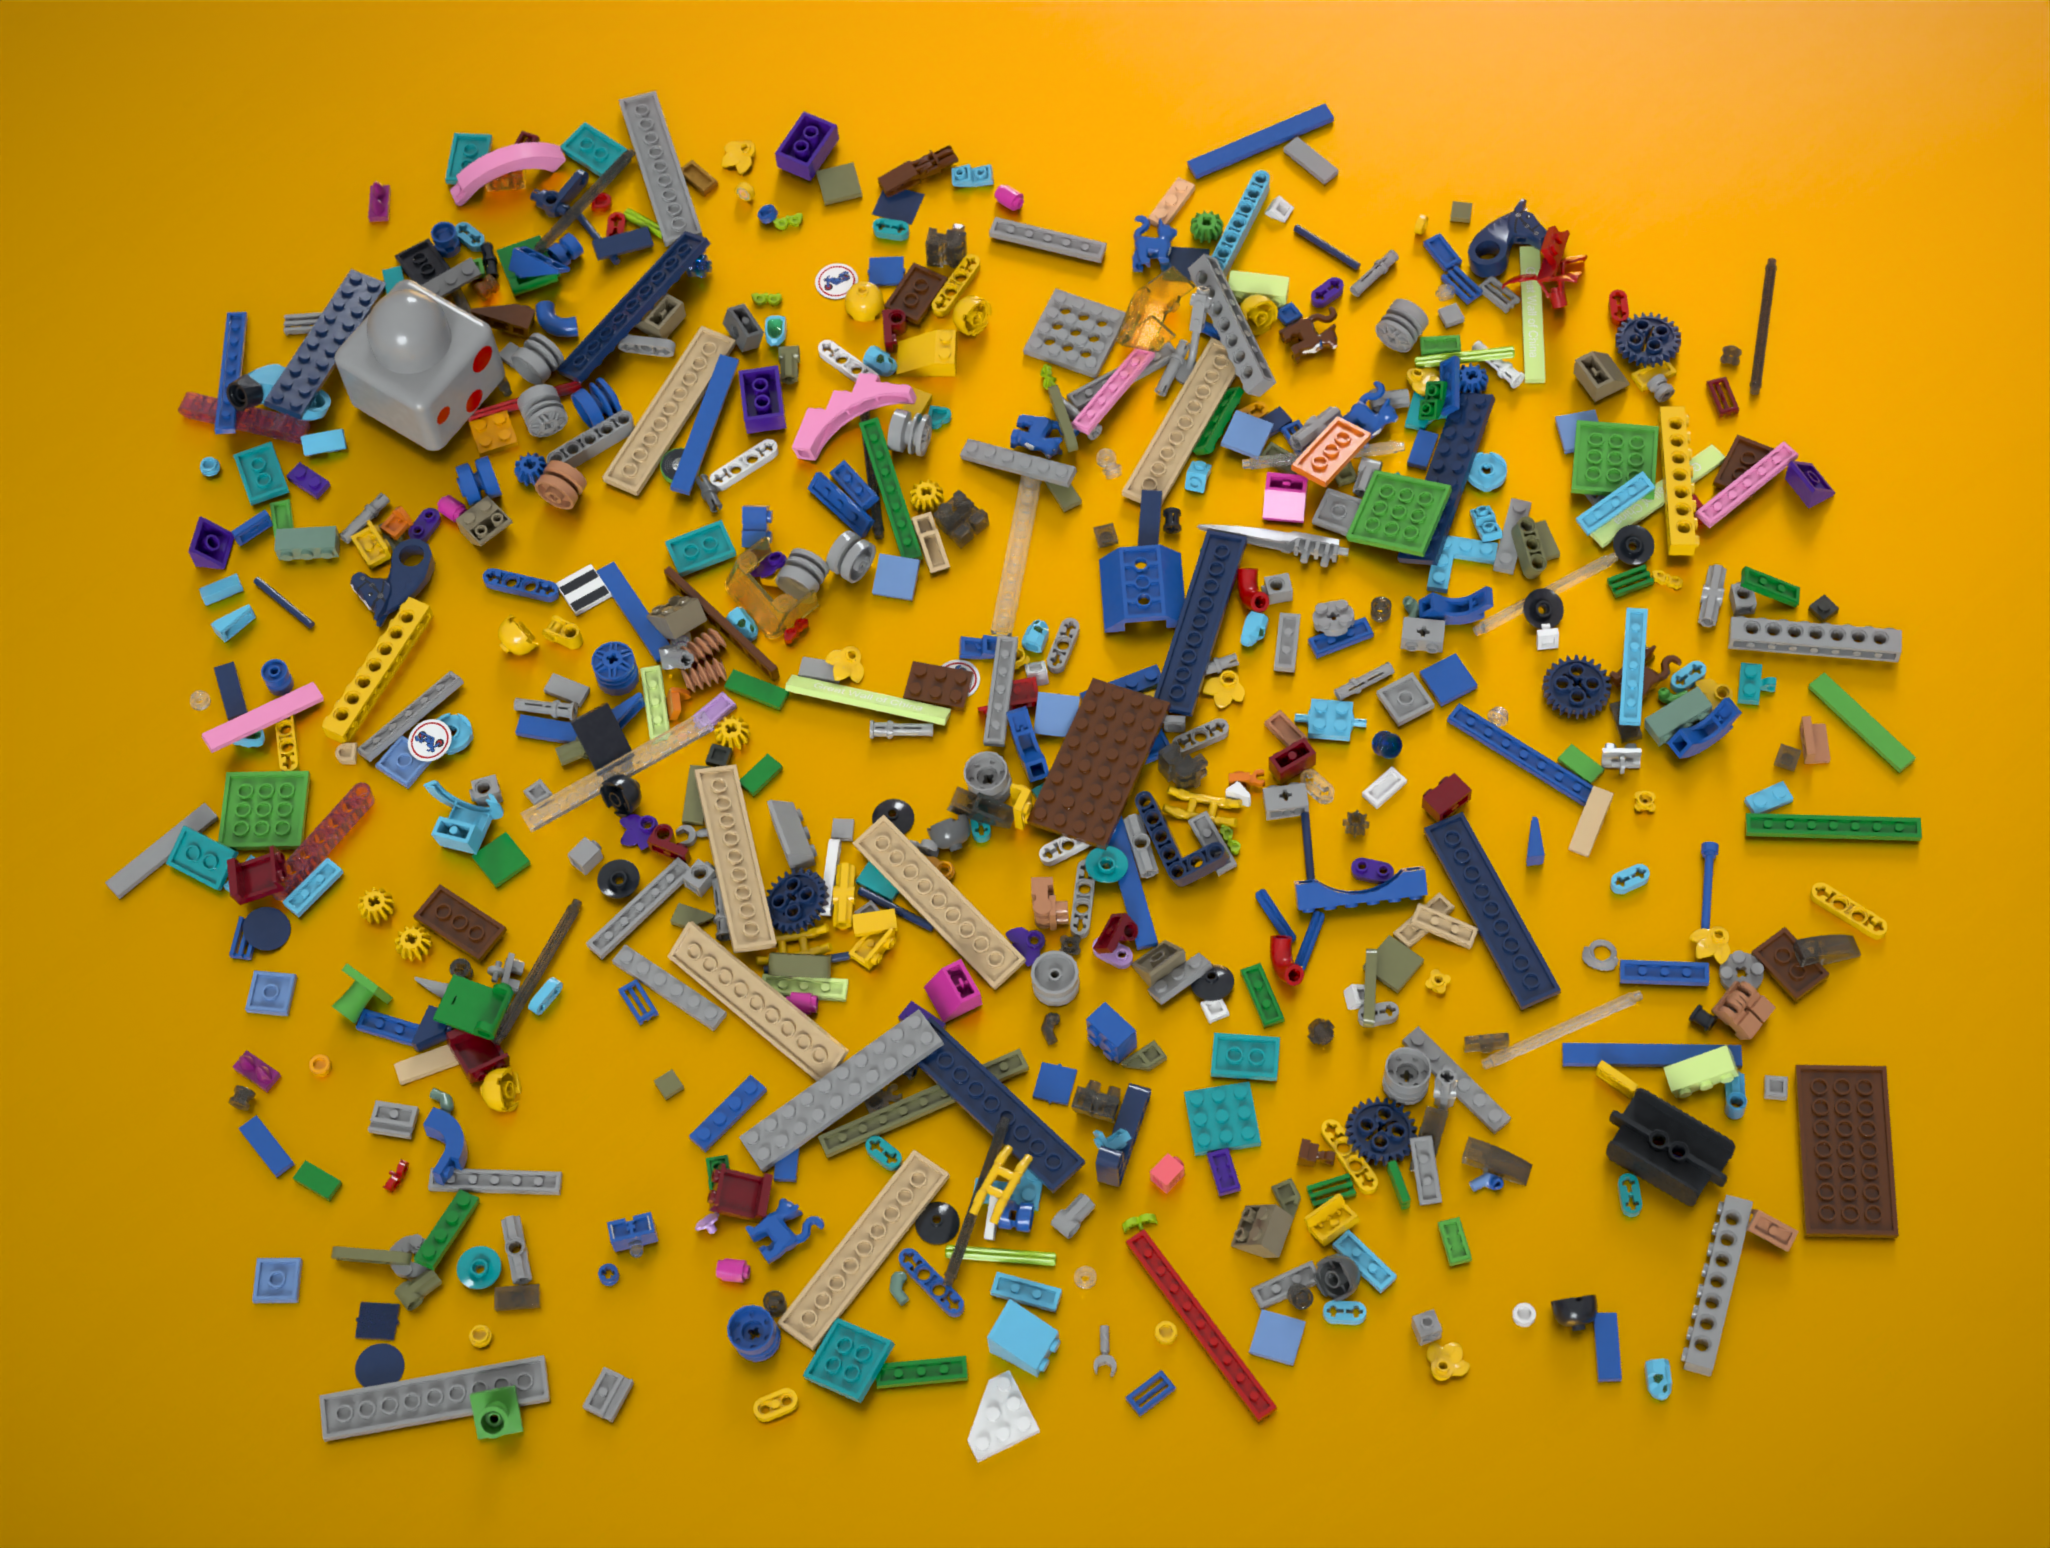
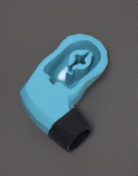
M279 364L266 365L248 374H244L231 382L226 390L230 404L237 411H245L247 408L263 405L265 398L285 370V367ZM322 389L319 391L301 420L312 421L326 415L331 399Z

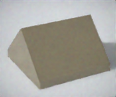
M1164 940L1131 963V965L1145 983L1151 987L1186 962L1185 951L1183 948Z

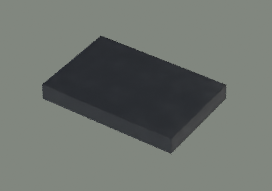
M429 238L395 255L396 261L408 278L420 285L451 269Z
M607 702L570 721L598 777L635 758Z

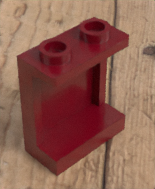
M274 845L269 846L270 853L242 863L236 858L227 860L230 897L239 905L286 890L285 856Z
M459 1029L446 1033L447 1045L470 1084L476 1081H483L487 1074L495 1069L510 1066L508 1053L503 1052L495 1037L493 1040H488Z
M721 1163L712 1173L711 1182H714L713 1190L709 1191L707 1202L710 1203L709 1211L760 1223L766 1217L773 1175L764 1173L760 1177L727 1169L726 1164Z

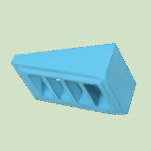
M248 604L211 623V626L216 635L224 642H227L256 618V615Z

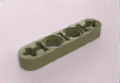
M1058 385L1047 387L1068 453L1079 450Z
M1366 948L1363 1027L1374 1028L1377 949Z
M333 1246L331 1258L341 1261L410 1266L412 1254L401 1251Z

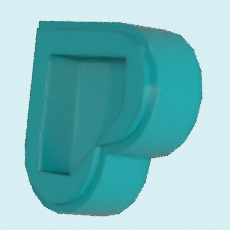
M930 405L928 415L932 417V429H938L942 424L951 421L950 409Z

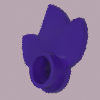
M780 551L757 556L756 558L760 565L750 571L749 574L753 577L766 578L775 573L778 568L785 566L787 557Z
M637 814L623 817L619 822L627 830L620 842L625 846L638 844L641 850L648 848L647 840L658 825L656 818L650 815L641 817ZM646 825H652L650 828H645Z
M1023 927L1013 928L1005 933L1016 950L1026 959L1025 964L1028 967L1033 965L1036 958L1040 956V950L1045 945L1044 935L1038 930L1028 931ZM1032 939H1037L1038 943L1032 944L1030 941Z

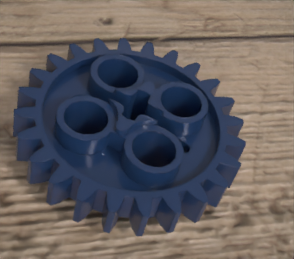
M1643 312L1641 317L1634 314L1633 320L1628 317L1626 323L1621 322V327L1617 328L1615 347L1618 348V354L1622 353L1623 359L1629 357L1628 363L1636 361V366L1643 363L1644 368L1648 364H1651L1654 368L1655 363L1663 366V360L1669 363L1670 357L1675 358L1676 353H1679L1681 332H1678V326L1674 327V321L1668 322V317L1660 319V314L1653 317L1652 312H1650L1649 316H1646Z
M1575 655L1574 660L1567 656L1565 662L1559 658L1558 665L1552 663L1551 669L1546 671L1547 676L1543 677V697L1547 698V705L1553 704V711L1558 708L1560 709V716L1564 712L1567 713V718L1575 714V718L1578 719L1579 714H1582L1586 719L1588 712L1595 716L1596 709L1602 711L1603 705H1607V698H1610L1612 684H1609L1610 677L1606 676L1607 670L1600 671L1601 663L1595 666L1594 659L1587 662L1586 656L1582 660H1579L1578 655ZM1563 685L1566 688H1559L1558 686ZM1588 686H1594V687H1596V688H1595V689H1591V688H1589ZM1576 698H1577V699H1580L1581 701H1580V702H1576V701H1574L1573 699H1576Z
M800 868L799 872L792 869L791 875L785 872L783 879L778 876L779 882L777 884L771 883L774 888L766 890L770 894L766 899L773 928L783 934L787 932L791 935L793 930L799 934L801 928L805 931L808 930V924L815 926L814 920H821L819 913L826 912L823 906L829 905L825 900L830 897L826 892L829 888L825 885V881L816 872L813 873L810 869L805 871L803 868Z
M1376 1097L1374 1103L1370 1098H1367L1366 1105L1360 1101L1358 1108L1353 1107L1352 1112L1349 1113L1348 1121L1345 1124V1128H1347L1345 1136L1349 1137L1347 1144H1354L1351 1151L1359 1150L1358 1158L1365 1155L1366 1163L1374 1159L1376 1166L1379 1161H1382L1384 1166L1387 1165L1388 1160L1396 1161L1398 1159L1402 1162L1405 1157L1404 1155H1410V1138L1418 1136L1415 1134L1418 1128L1413 1126L1415 1119H1408L1411 1112L1404 1113V1105L1396 1107V1100L1389 1104L1388 1098H1385L1384 1102H1380L1379 1097ZM1379 1116H1384V1117H1386L1387 1119H1386V1120L1381 1119ZM1362 1126L1368 1127L1370 1130H1364ZM1375 1143H1379L1383 1147H1378L1375 1145Z

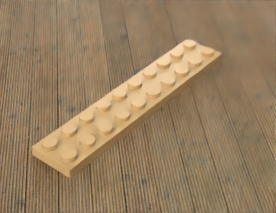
M700 327L603 475V482L636 496L640 494L705 394L719 355L729 356L736 346L735 339L706 327Z
M1214 338L1210 339L1122 490V496L1141 503L1142 490L1162 491V504L1165 501L1199 438L1237 375L1232 361L1227 356L1228 352L1221 341Z
M735 764L696 769L694 772L733 953L776 948V938L737 766Z
M885 815L881 816L853 842V845L994 990L1026 962V959Z
M693 921L687 923L667 957L816 1081L841 1065L849 1052L846 1047Z
M913 1150L777 1322L778 1326L814 1351L826 1336L836 1318H840L949 1179L950 1174Z

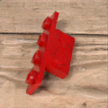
M1555 225L1548 228L1540 250L1544 255V259L1536 279L1538 284L1544 281L1549 282L1548 279L1556 276L1570 235L1568 230L1559 232Z
M1036 676L1013 680L1009 711L1016 709V705L1024 704L1027 708L1036 706L1038 696ZM988 706L978 707V712L982 711L983 715H987Z

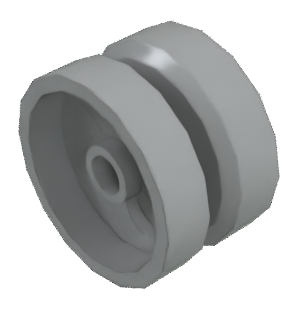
M851 530L845 531L830 548L826 564L829 566V570L836 574H841V577L850 583H855L866 574L872 565L876 547L865 539L861 540V537Z
M1054 950L1045 952L1036 958L1031 968V980L1034 994L1039 1001L1048 1006L1057 1007L1072 1001L1079 992L1080 985L1076 961L1069 954Z

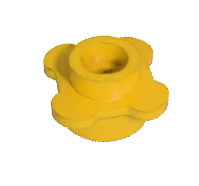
M1017 648L1016 659H1020L1016 660L1015 670H1019L1024 664L1030 663V657L1025 655L1024 649Z
M1646 790L1635 793L1636 804L1634 808L1637 811L1648 810L1652 812L1656 809L1654 804L1655 793Z
M1435 969L1431 971V977L1426 981L1425 985L1428 989L1442 994L1446 991L1447 983L1451 982V977L1448 974H1441L1439 970Z

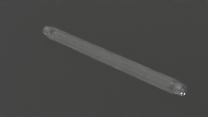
M1391 441L1365 444L1353 458L1405 451L1404 442ZM1303 452L1250 457V459L1242 460L1243 469L1251 468L1252 470L1292 465Z
M1615 553L1604 555L1545 588L1559 594L1610 567L1618 558ZM1525 598L1479 622V625L1473 627L1475 635L1487 633L1524 613L1523 604Z
M1639 990L1633 993L1629 992L1626 995L1516 1043L1509 1048L1507 1047L1491 1054L1488 1058L1481 1060L1484 1069L1492 1066L1496 1067L1514 1057L1605 1018L1612 1013L1635 1005L1637 1001L1643 999V996Z

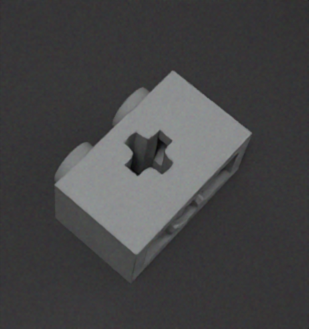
M1404 617L1401 649L1442 653L1445 621Z
M1292 782L1284 786L1271 785L1263 788L1266 820L1301 816L1303 812L1309 813L1305 783Z

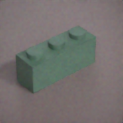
M336 526L276 529L274 550L278 559L283 561H291L293 559L311 560L312 558L331 559L332 557H339L340 536Z
M1697 686L1646 717L1644 728L1657 745L1661 746L1664 743L1667 744L1679 729L1692 727L1705 719L1712 712L1713 705Z

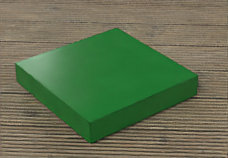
M507 832L480 849L477 855L473 854L471 856L495 888H498L531 864Z

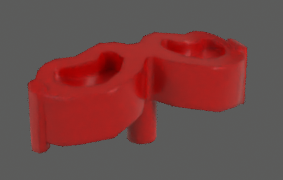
M796 619L795 627L785 630L784 640L786 645L792 643L793 639L800 635L799 632L809 627L808 619Z
M400 1159L396 1172L390 1170L389 1174L392 1177L388 1179L383 1188L391 1192L394 1191L405 1177L409 1168V1162Z

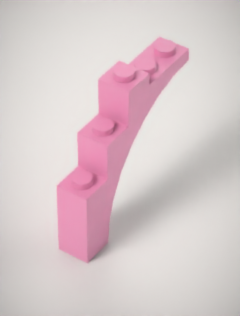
M859 373L852 392L834 390L826 410L822 408L807 409L792 449L798 459L816 461L828 440L843 425L855 417L882 406L915 404L917 397L912 387L907 384L882 383L878 375Z

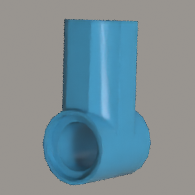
M1739 1071V1076L1735 1077L1733 1081L1725 1083L1726 1104L1724 1111L1727 1117L1731 1119L1741 1118L1747 1105L1744 1074ZM1735 1103L1738 1104L1740 1107H1734L1731 1104Z

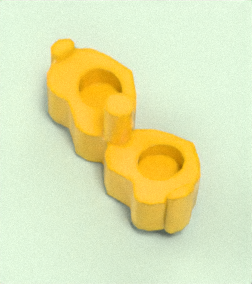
M1663 570L1652 571L1651 578L1660 585H1667L1668 588L1679 589L1683 585V580L1677 575L1670 576V574H1666Z

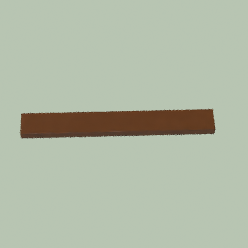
M670 566L664 570L666 581L683 597L698 598L707 620L772 681H776L780 677L778 667Z

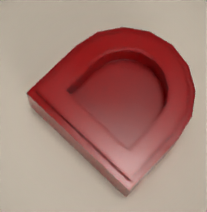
M593 192L592 212L608 211L612 206L610 195L603 192Z

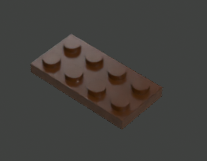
M439 884L413 916L417 922L480 963L507 931L504 925L441 884Z

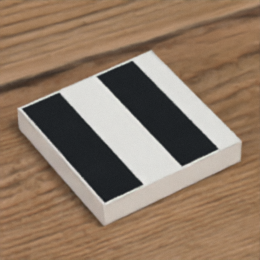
M592 564L556 583L558 590L576 616L612 597Z

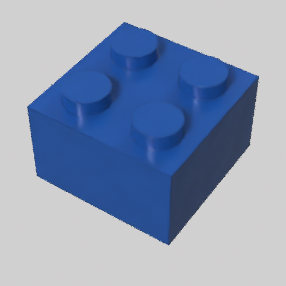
M1106 1002L1086 1019L1087 1039L1093 1046H1099L1108 1060H1114L1119 1065L1137 1048L1136 1030Z

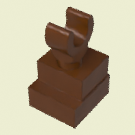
M1302 1138L1297 1165L1314 1168L1316 1160L1327 1165H1333L1336 1153L1333 1151H1318L1319 1144L1311 1143V1140Z

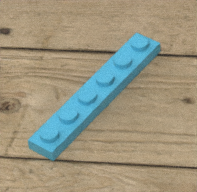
M1627 608L1619 725L1641 726L1648 609Z

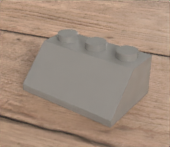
M767 801L770 816L791 873L792 869L799 871L800 868L806 869L816 865L814 857L817 856L814 844L809 845L807 840L811 837L807 826L803 827L801 821H804L801 810H796L793 802Z

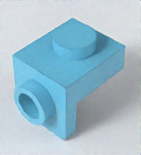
M1192 461L1186 473L1185 489L1204 493L1212 465L1206 464L1203 461Z
M1119 1129L1107 1138H1105L1101 1131L1095 1130L1093 1132L1095 1136L1093 1141L1098 1149L1102 1145L1115 1150H1121L1127 1145V1141L1132 1139L1128 1131Z

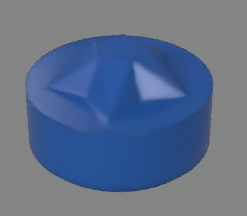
M767 204L760 208L757 216L762 223L767 224L777 217L778 211L772 204Z

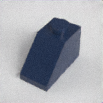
M429 1005L411 1042L416 1052L420 1053L447 1041L446 1033L456 1029L433 1020L437 1007Z

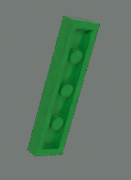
M1240 386L1227 389L1193 449L1197 456L1210 454L1215 449V444L1223 434V429L1227 422L1232 418L1234 409L1241 402L1244 390Z
M461 1189L458 1191L414 1256L415 1263L433 1271L435 1270L480 1203L479 1197Z
M966 1356L884 1363L876 1377L877 1389L967 1381Z

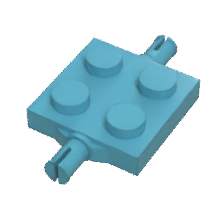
M1311 698V708L1308 714L1295 713L1294 722L1307 723L1308 738L1350 741L1353 726L1366 728L1367 719L1354 718L1353 702Z

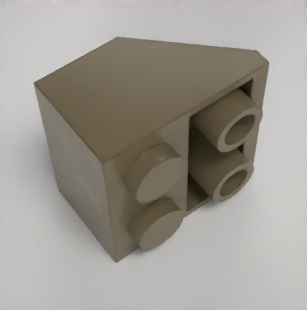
M667 293L655 303L654 307L634 327L653 338L667 339L686 317L684 304Z
M1591 351L1575 359L1573 373L1594 402L1630 384L1611 357L1606 353Z
M488 495L456 518L460 532L473 545L477 546L484 545L513 523Z
M679 595L668 599L669 602L665 605L654 607L652 612L646 615L647 619L664 638L673 640L707 621L698 598L680 597Z
M1276 1204L1246 1205L1241 1214L1237 1230L1234 1233L1231 1246L1263 1258H1279L1294 1217Z

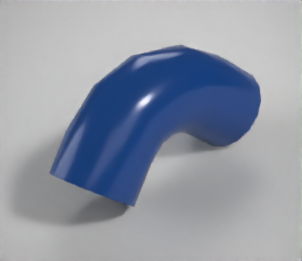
M541 301L535 305L539 325L547 333L557 337L579 336L576 317H558L555 312V305L551 301Z

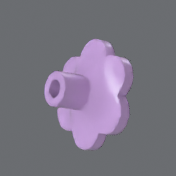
M715 1212L704 1217V1219L696 1224L695 1230L707 1229L710 1234L716 1232L717 1228L714 1222L718 1220L719 1213Z

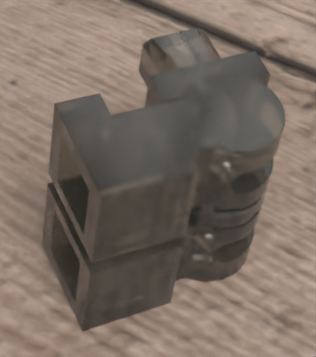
M955 223L952 230L947 229L946 234L937 233V228L929 227L925 242L927 266L943 268L944 265H949L952 268H957L962 259L967 256V232H965V225Z
M960 490L956 491L948 502L942 503L938 510L933 513L939 529L946 533L960 549L974 538V534L977 536L990 525L988 513L974 506V503Z
M1176 740L1158 751V770L1168 782L1172 780L1176 788L1191 791L1193 787L1195 789L1200 787L1201 779L1208 773L1205 768L1208 766V761L1201 753L1194 758L1189 754L1182 757L1180 755L1181 747Z
M1090 1080L1086 1088L1078 1086L1071 1105L1073 1111L1115 1124L1122 1105L1120 1101L1121 1089L1109 1086L1107 1094L1100 1092L1102 1084L1094 1080Z

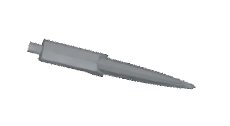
M1200 524L1197 526L1198 529L1206 532L1207 530L1246 536L1248 544L1281 550L1284 553L1294 552V556L1302 553L1300 557V562L1302 563L1308 562L1309 555H1314L1316 560H1318V557H1322L1320 562L1322 567H1327L1330 559L1336 563L1338 555L1348 556L1349 548L1339 546L1340 539L1297 531L1289 533L1230 525Z

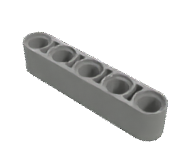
M627 410L615 413L550 452L547 456V463L552 460H558L574 468L578 467L628 437L635 428L632 414Z

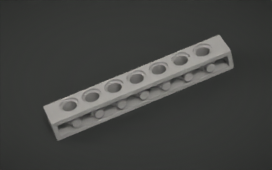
M1203 254L1188 268L1191 281L1196 287L1205 286L1209 288V297H1212L1211 308L1207 309V313L1213 321V327L1219 333L1220 341L1228 352L1227 356L1235 367V373L1241 379L1244 391L1249 395L1260 397L1276 381L1217 259Z
M1737 616L1731 617L1728 649L1898 662L1902 651V630Z
M1726 1194L1724 1202H1719L1716 1214L1721 1216L1719 1222H1714L1711 1235L1715 1236L1714 1243H1709L1706 1254L1711 1257L1709 1264L1704 1263L1701 1276L1705 1277L1704 1285L1699 1284L1696 1297L1700 1298L1699 1306L1694 1305L1691 1318L1695 1319L1694 1327L1689 1326L1686 1339L1690 1340L1688 1348L1684 1347L1681 1361H1685L1684 1370L1711 1377L1753 1201ZM1733 1219L1737 1224L1729 1225L1726 1220ZM1721 1240H1729L1732 1245L1725 1246L1721 1243ZM1722 1260L1727 1266L1721 1267L1716 1264V1261ZM1718 1281L1722 1287L1716 1288L1711 1285V1282ZM1713 1302L1717 1308H1708L1705 1303ZM1708 1323L1712 1329L1705 1330L1700 1324ZM1703 1344L1707 1350L1699 1351L1695 1345Z

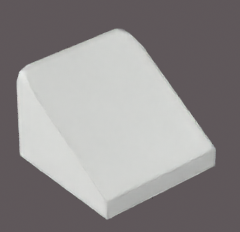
M1279 195L1273 199L1264 214L1284 223L1294 207Z
M1045 661L1024 665L1027 678L1036 676L1037 686L1049 684Z
M1235 782L1225 790L1226 798L1241 799L1243 806H1251V794L1240 782Z
M1351 984L1344 990L1348 1010L1360 1009L1364 1006L1365 985Z

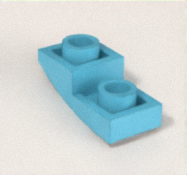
M970 164L951 168L953 186L979 187L994 184L991 164L972 168Z
M343 429L301 436L304 456L347 449Z
M1490 505L1479 506L1476 509L1470 510L1471 518L1483 543L1503 538L1502 530L1496 522L1495 513Z

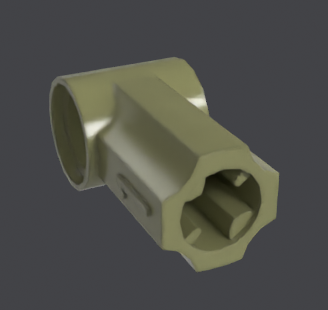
M799 345L779 346L781 382L787 385L794 384L798 381Z
M578 737L572 742L555 748L562 766L580 758L588 759Z
M428 1268L412 1281L409 1280L400 1284L395 1289L394 1294L404 1307L411 1311L423 1302L426 1295L441 1285L442 1281L435 1271Z

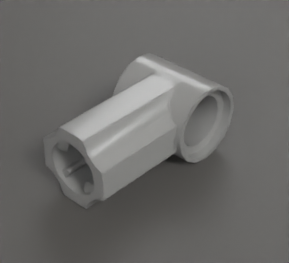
M1377 388L1372 389L1369 392L1375 393L1377 391ZM1407 389L1385 391L1381 398L1369 400L1371 411L1375 414H1378L1386 399L1390 400V405L1393 408L1410 407L1409 391Z
M1366 457L1361 458L1358 476L1353 487V493L1357 497L1363 498L1374 471H1381L1383 462Z
M666 645L659 648L662 669L691 668L694 656L688 650L677 649V645Z
M1080 1193L1065 1210H1060L1054 1216L1051 1225L1067 1239H1070L1080 1228L1081 1222L1095 1208V1204L1088 1196Z

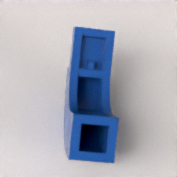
M1485 586L1473 594L1461 598H1447L1432 592L1418 600L1419 618L1443 620L1445 625H1461L1478 621L1485 617L1484 612L1493 607L1492 588Z
M1729 697L1724 698L1705 719L1692 727L1679 729L1667 744L1680 759L1694 756L1725 736L1733 728V722L1742 712Z
M1024 706L1006 712L1013 743L1029 782L1046 778L1049 774L1048 766L1036 740L1027 707Z
M433 1107L423 1123V1127L427 1136L437 1139L446 1145L444 1153L432 1171L436 1183L444 1186L446 1181L453 1176L455 1168L463 1170L468 1150L463 1131L457 1120L447 1112Z

